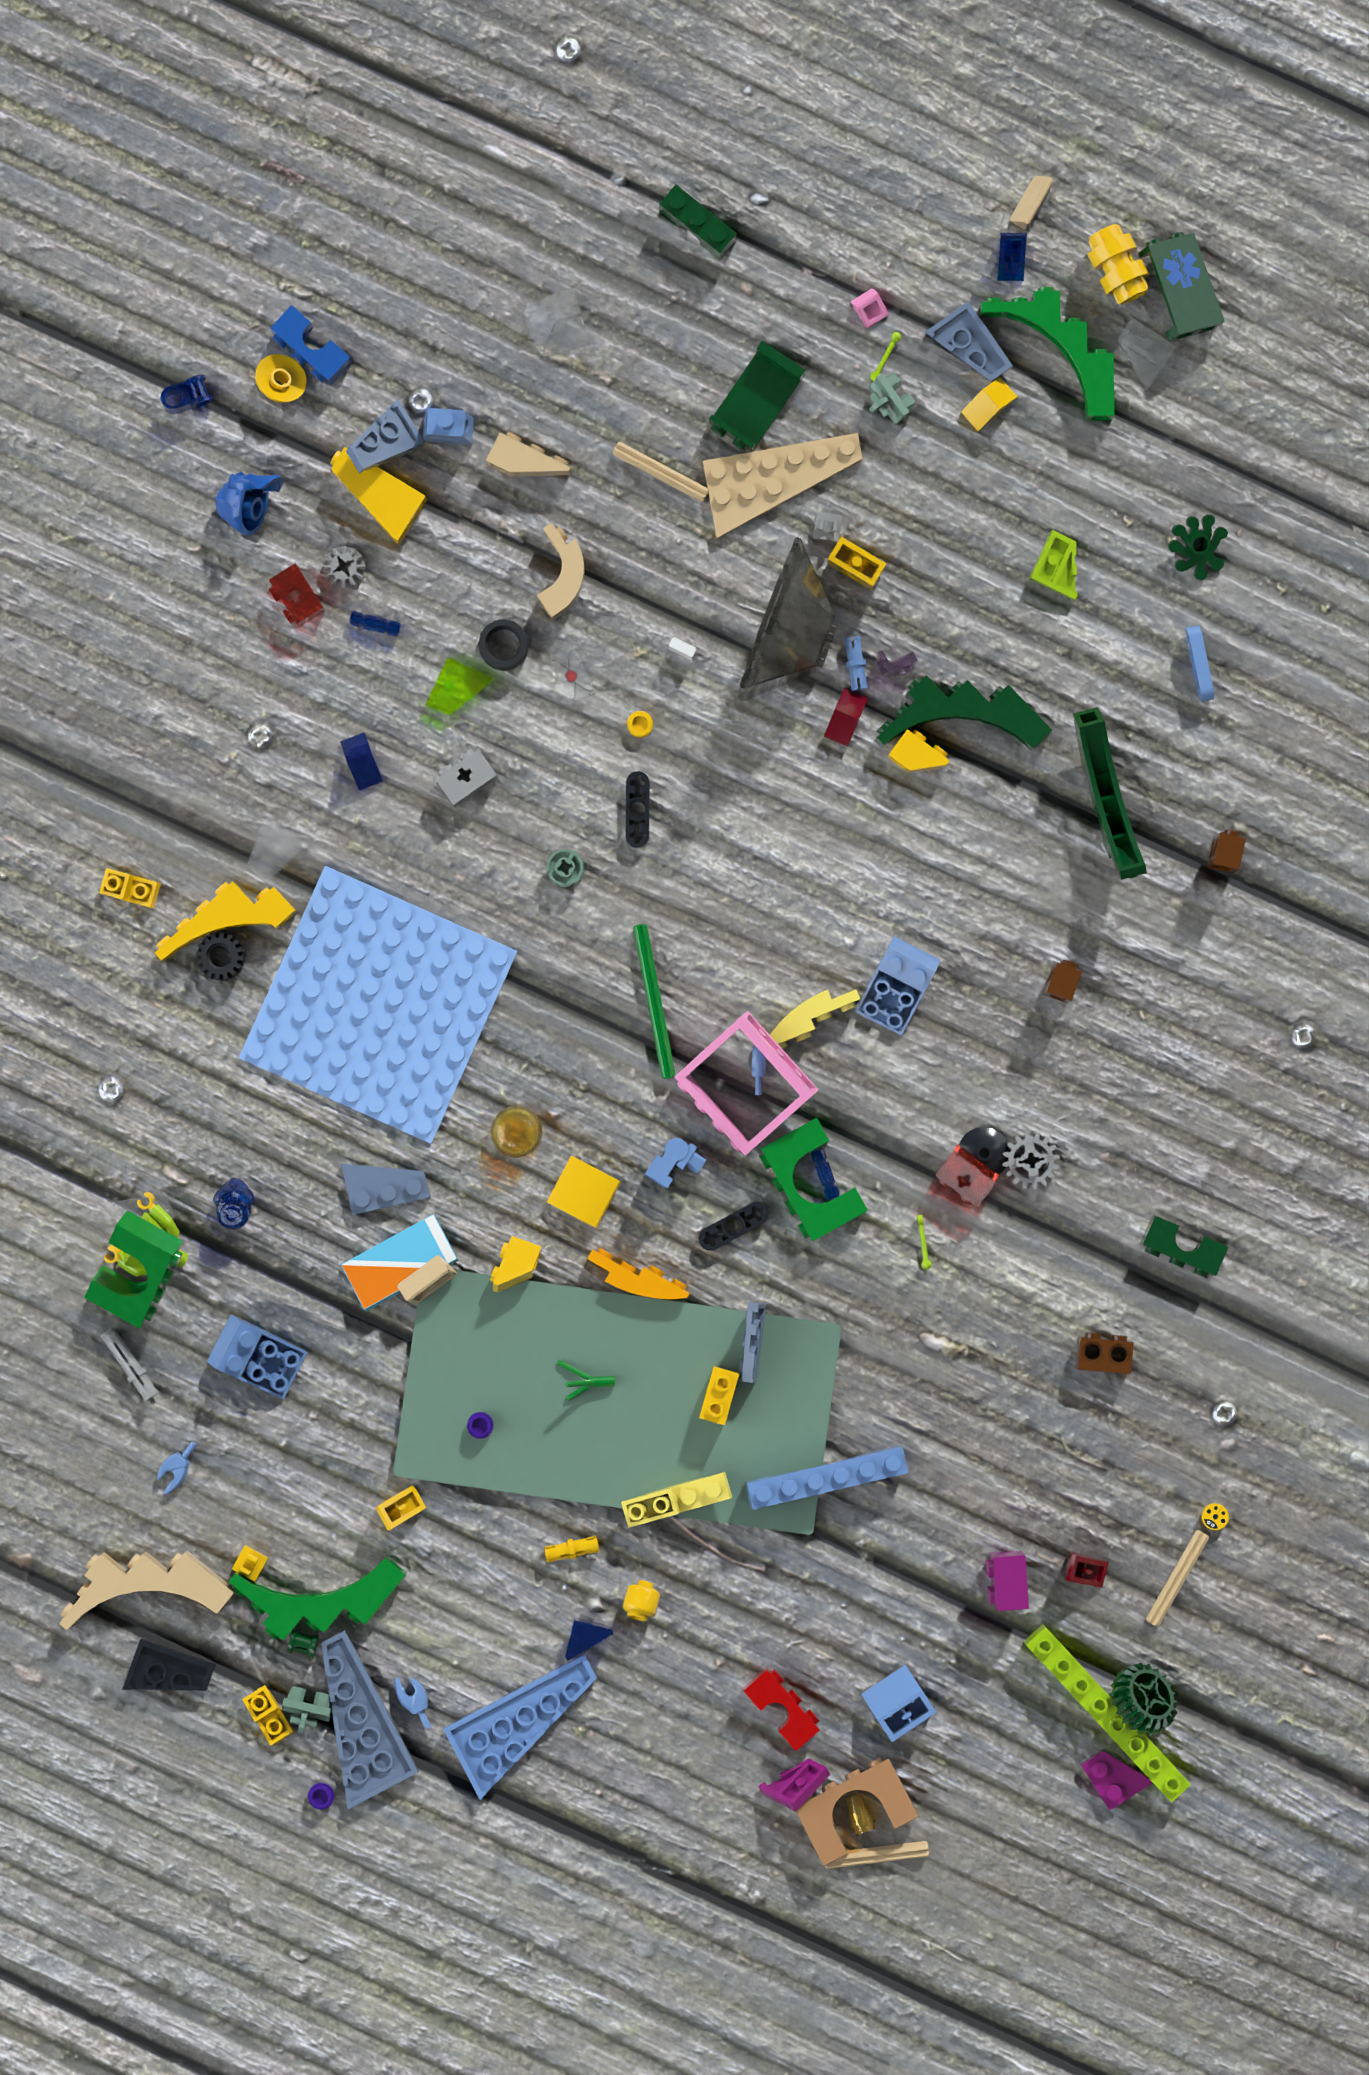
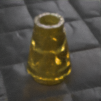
M862 1794L846 1798L850 1828L854 1830L855 1835L876 1829L874 1825L876 1821Z

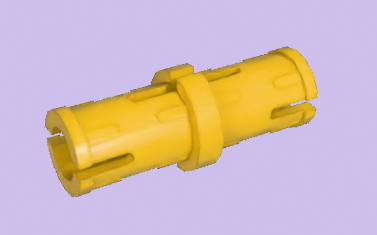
M596 1535L580 1540L567 1539V1542L544 1546L547 1563L568 1558L575 1560L578 1556L600 1552Z

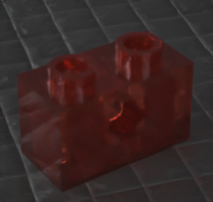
M296 563L269 579L272 584L269 591L276 602L282 600L286 607L282 612L290 624L295 622L298 627H301L325 612V609ZM293 591L299 594L300 601L296 603L294 600H290L292 598L290 593Z
M958 1144L935 1175L944 1187L948 1189L953 1188L960 1194L959 1196L964 1202L970 1205L974 1204L977 1207L1000 1177ZM966 1174L969 1175L970 1179L966 1181L962 1179Z

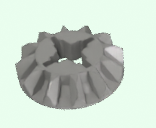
M343 546L334 548L325 557L323 570L329 583L335 587L347 589L354 587L362 580L365 574V562L357 550ZM338 558H341L345 563H351L348 567L350 577L343 571H337L340 567Z

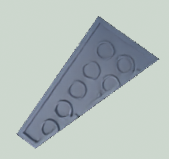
M345 1629L322 1641L321 1646L348 1810L415 1775L419 1770Z

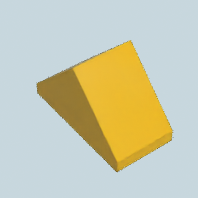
M1000 377L982 389L961 413L979 432L1018 396Z
M414 1485L375 1507L388 1531L426 1508Z

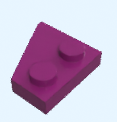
M1101 1750L1080 1764L1109 1811L1152 1784L1148 1777L1114 1758V1756L1104 1750Z
M809 1758L799 1763L795 1768L780 1773L781 1779L767 1786L766 1782H763L758 1787L762 1794L796 1812L831 1774L827 1767Z

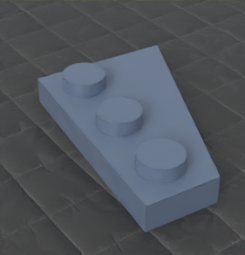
M969 302L963 304L925 332L991 382L1013 368V365Z
M397 399L346 452L360 474L421 448L425 442L399 399Z
M341 1164L353 1215L431 1197L425 1171Z
M748 1302L746 1333H744L742 1342L744 1359H741L739 1365V1375H742L743 1382H757L767 1303Z

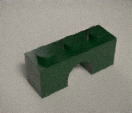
M676 184L659 204L660 213L679 228L683 226L699 240L700 245L718 260H721L737 241V233Z
M1152 1215L1140 1245L1146 1247L1144 1252L1158 1258L1160 1254L1170 1257L1169 1263L1184 1268V1265L1187 1264L1195 1268L1193 1273L1207 1279L1209 1274L1217 1276L1228 1246L1201 1236L1193 1250L1183 1251L1176 1243V1234L1180 1226Z

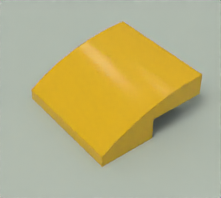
M571 1155L547 1203L598 1228L621 1181Z

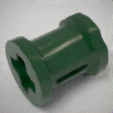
M292 1630L287 1653L297 1652L309 1655V1658L313 1659L319 1635L311 1637L298 1634L297 1630Z

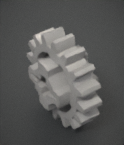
M1026 1132L1023 1140L1018 1135L1015 1136L1016 1144L1008 1142L1007 1146L1011 1150L1002 1154L1008 1158V1161L1002 1163V1166L1009 1167L1010 1169L1005 1175L1014 1176L1013 1184L1022 1181L1023 1189H1026L1028 1183H1031L1033 1189H1037V1182L1046 1186L1045 1178L1054 1179L1055 1176L1051 1171L1052 1169H1059V1166L1054 1164V1160L1059 1159L1060 1156L1053 1155L1052 1153L1056 1145L1048 1146V1137L1042 1141L1039 1140L1040 1133H1035L1034 1137L1031 1138L1029 1132ZM1033 1143L1040 1145L1047 1154L1037 1152ZM1023 1145V1153L1019 1158H1014L1016 1150ZM1029 1153H1031L1032 1157L1043 1158V1160L1034 1163L1033 1168H1030L1029 1164H1019V1161L1028 1158ZM1048 1163L1045 1172L1038 1177V1169L1042 1164ZM1021 1167L1027 1172L1028 1178L1021 1176L1015 1168Z

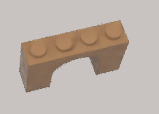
M880 1757L868 1763L870 1769L862 1773L857 1769L845 1775L847 1781L839 1785L834 1781L822 1787V1794L814 1798L811 1795L796 1811L823 1866L848 1854L833 1821L835 1806L845 1794L863 1790L875 1795L881 1801L895 1829L919 1817L890 1759L884 1761L883 1757Z

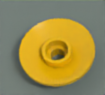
M282 354L269 355L259 362L255 371V380L259 390L267 398L275 402H293L305 391L307 384L305 372L301 365L291 357ZM275 380L280 381L282 385L276 383Z

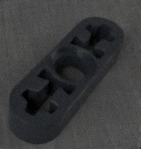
M641 771L632 772L626 779L625 837L631 847L638 849L644 847L649 841L650 781L648 776ZM635 777H640L641 781L646 783L645 786L640 788V796L646 794V799L639 797L629 799L630 794L635 795V786H630V782L635 781ZM636 802L642 803L645 806L644 815L641 817L632 816L630 813L632 804ZM630 820L634 822L646 821L645 826L640 824V833L645 834V838L640 839V843H635V840L630 838V834L635 833V824L630 826Z
M752 1202L704 1228L699 1234V1244L708 1251L718 1249L765 1223L769 1216L768 1208L761 1202ZM753 1206H756L757 1209L763 1208L762 1220L758 1221L756 1218L748 1221L751 1226L746 1228L745 1221L739 1216V1213L744 1211L746 1217L752 1213L751 1208ZM736 1218L741 1222V1230L738 1233L731 1234L726 1230V1223L729 1219ZM721 1224L722 1231L728 1239L723 1241L722 1236L715 1239L716 1244L714 1246H711L709 1243L704 1244L705 1233L709 1231L711 1234H715L719 1231L716 1226Z

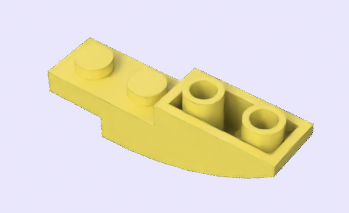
M828 990L811 997L791 1011L776 1026L770 1036L781 1048L787 1047L786 1041L793 1038L800 1042L812 1037L810 1032L815 1030L812 1019L816 1018L817 1022H821L832 1017L831 1012L841 1008V1011L845 1012L857 1007L855 1002L860 1000L857 990L831 999Z
M722 1472L622 1501L621 1504L628 1528L731 1499L732 1493L726 1473Z

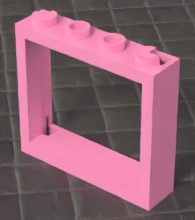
M749 1011L738 1018L675 1076L678 1080L679 1088L686 1094L689 1093L695 1099L697 1108L701 1112L707 1113L712 1118L714 1127L719 1132L725 1133L731 1140L730 1144L737 1152H742L745 1156L819 1090ZM739 1029L743 1031L800 1095L750 1141L690 1075L692 1071Z

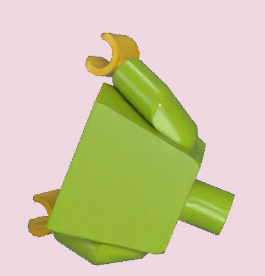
M145 1192L144 1195L148 1197L149 1204L145 1205L139 1199L137 1200V1205L141 1209H149L150 1212H144L141 1218L180 1239L179 1229L172 1217L160 1205L154 1204L155 1197L152 1193ZM113 1245L108 1247V1250L112 1251L115 1257H112L110 1254L104 1255V1260L107 1263H114L116 1261L119 1267L134 1276L147 1275L145 1268L137 1259ZM179 1250L183 1254L176 1266L181 1268L187 1262L188 1253Z

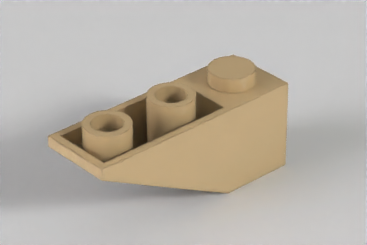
M507 432L506 435L499 433L486 459L488 466L510 477L566 476L571 474V467L567 466L568 461L556 455L554 458H551L544 454V449L534 444H531L529 447L521 443L522 439L510 432Z

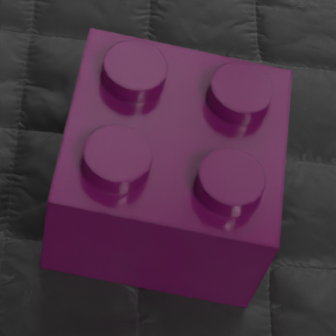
M1022 1551L990 1553V1559H985L986 1575H988V1578H991L992 1586H987V1596L990 1605H993L997 1611L1029 1609L1025 1554Z

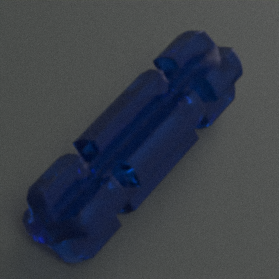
M352 611L349 623L355 627L360 628V626H363V629L383 634L387 632L388 635L395 637L399 635L401 630V624L397 621L390 620L388 622L385 618L369 614L364 616L361 612Z
M820 1148L812 1151L811 1156L813 1162H816L817 1166L815 1168L821 1185L825 1188L823 1191L826 1199L830 1200L838 1197L840 1193L837 1185H834L835 1179L829 1162H826L825 1150Z

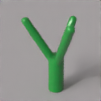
M561 1360L557 1361L559 1366L585 1379L566 1382V1387L582 1386L567 1395V1401L592 1387L615 1386V1376L592 1377Z

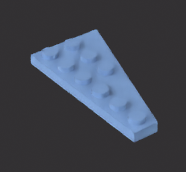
M585 1654L443 1728L480 1800L597 1679Z

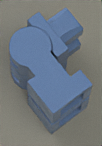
M673 1138L665 1145L663 1157L657 1155L644 1176L667 1189L673 1180L668 1174L675 1164V1167L680 1171L686 1167L695 1174H698L706 1159L695 1153L697 1148L691 1143L688 1145L680 1138Z

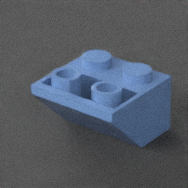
M906 1664L861 1693L892 1742L937 1713Z

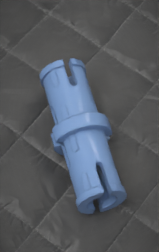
M851 637L845 638L844 642L848 658L846 668H849L851 691H859L858 680H860L861 690H866L868 686L864 666L867 664L866 659H863L861 637H853L854 648L852 647Z

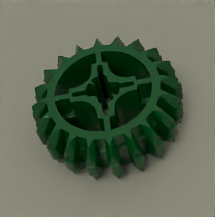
M1139 1663L1127 1666L1114 1677L1115 1680L1111 1684L1113 1690L1110 1693L1114 1700L1111 1705L1117 1707L1115 1715H1121L1123 1718L1122 1723H1128L1130 1730L1136 1729L1138 1734L1145 1733L1148 1736L1160 1733L1172 1724L1173 1718L1178 1714L1176 1707L1179 1703L1174 1700L1177 1693L1172 1692L1171 1686L1173 1684L1167 1683L1166 1675L1161 1676L1159 1674V1668L1152 1669L1150 1664L1143 1665Z

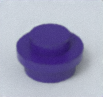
M477 1412L468 1419L467 1429L474 1438H486L493 1431L494 1423L487 1413Z
M323 1782L314 1784L308 1792L309 1803L312 1807L319 1810L330 1807L335 1798L333 1788Z

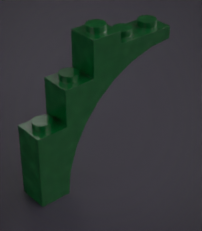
M926 675L922 680L917 677L907 687L910 691L906 697L912 704L909 705L906 702L895 713L898 717L892 723L887 720L876 731L879 734L876 737V741L883 748L898 735L906 732L907 729L910 730L918 725L936 720L964 719L979 721L997 727L1017 738L1032 751L1052 732V729L1010 685H1007L1004 689L999 686L989 696L992 700L989 703L968 680L964 684L960 681L957 682L948 691L951 695L948 698Z
M1098 707L1074 713L1073 719L1081 765L1088 778L1092 805L1099 819L1102 841L1109 859L1112 858L1121 880L1146 874V864L1136 842L1117 780L1104 718Z

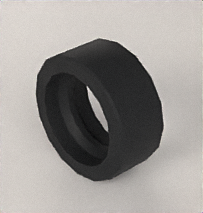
M507 619L494 620L486 625L480 633L478 642L480 655L485 663L493 669L501 671L512 670L521 665L527 657L529 649L528 638L523 628L516 622ZM498 630H509L519 640L518 652L509 660H498L489 652V638Z

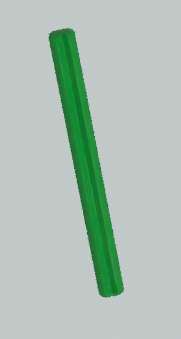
M638 924L633 927L661 1077L663 1079L674 1078L676 1074L648 927L646 924Z

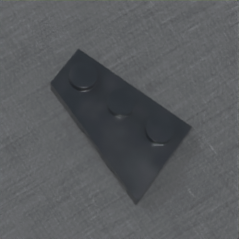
M141 1638L122 1690L207 1691L216 1664Z

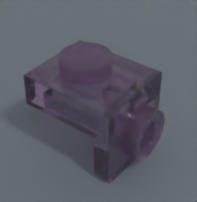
M883 650L877 652L878 659L875 660L880 673H886L888 678L898 673L902 677L914 671L913 665L918 662L914 652H911L889 663Z

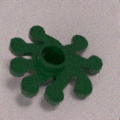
M1206 514L1201 519L1203 529H1199V520L1194 516L1186 519L1185 524L1190 527L1187 531L1181 524L1174 525L1172 534L1180 536L1186 546H1183L1180 541L1175 539L1168 543V550L1170 552L1178 551L1181 555L1188 557L1187 561L1178 559L1174 564L1175 569L1184 572L1196 565L1194 577L1198 580H1205L1208 573L1204 570L1206 561L1209 562L1212 569L1217 571L1221 570L1224 566L1223 559L1215 558L1213 551L1216 550L1221 539L1227 537L1228 531L1224 527H1218L1215 529L1211 539V526L1215 523L1213 515Z

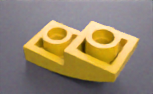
M106 868L99 894L154 909L161 883Z
M266 1685L242 1699L270 1746L278 1744L295 1733Z

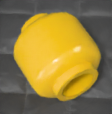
M638 1580L637 1584H631L627 1587L623 1601V1609L627 1612V1617L639 1621H647L648 1618L656 1615L660 1594L653 1588V1583Z

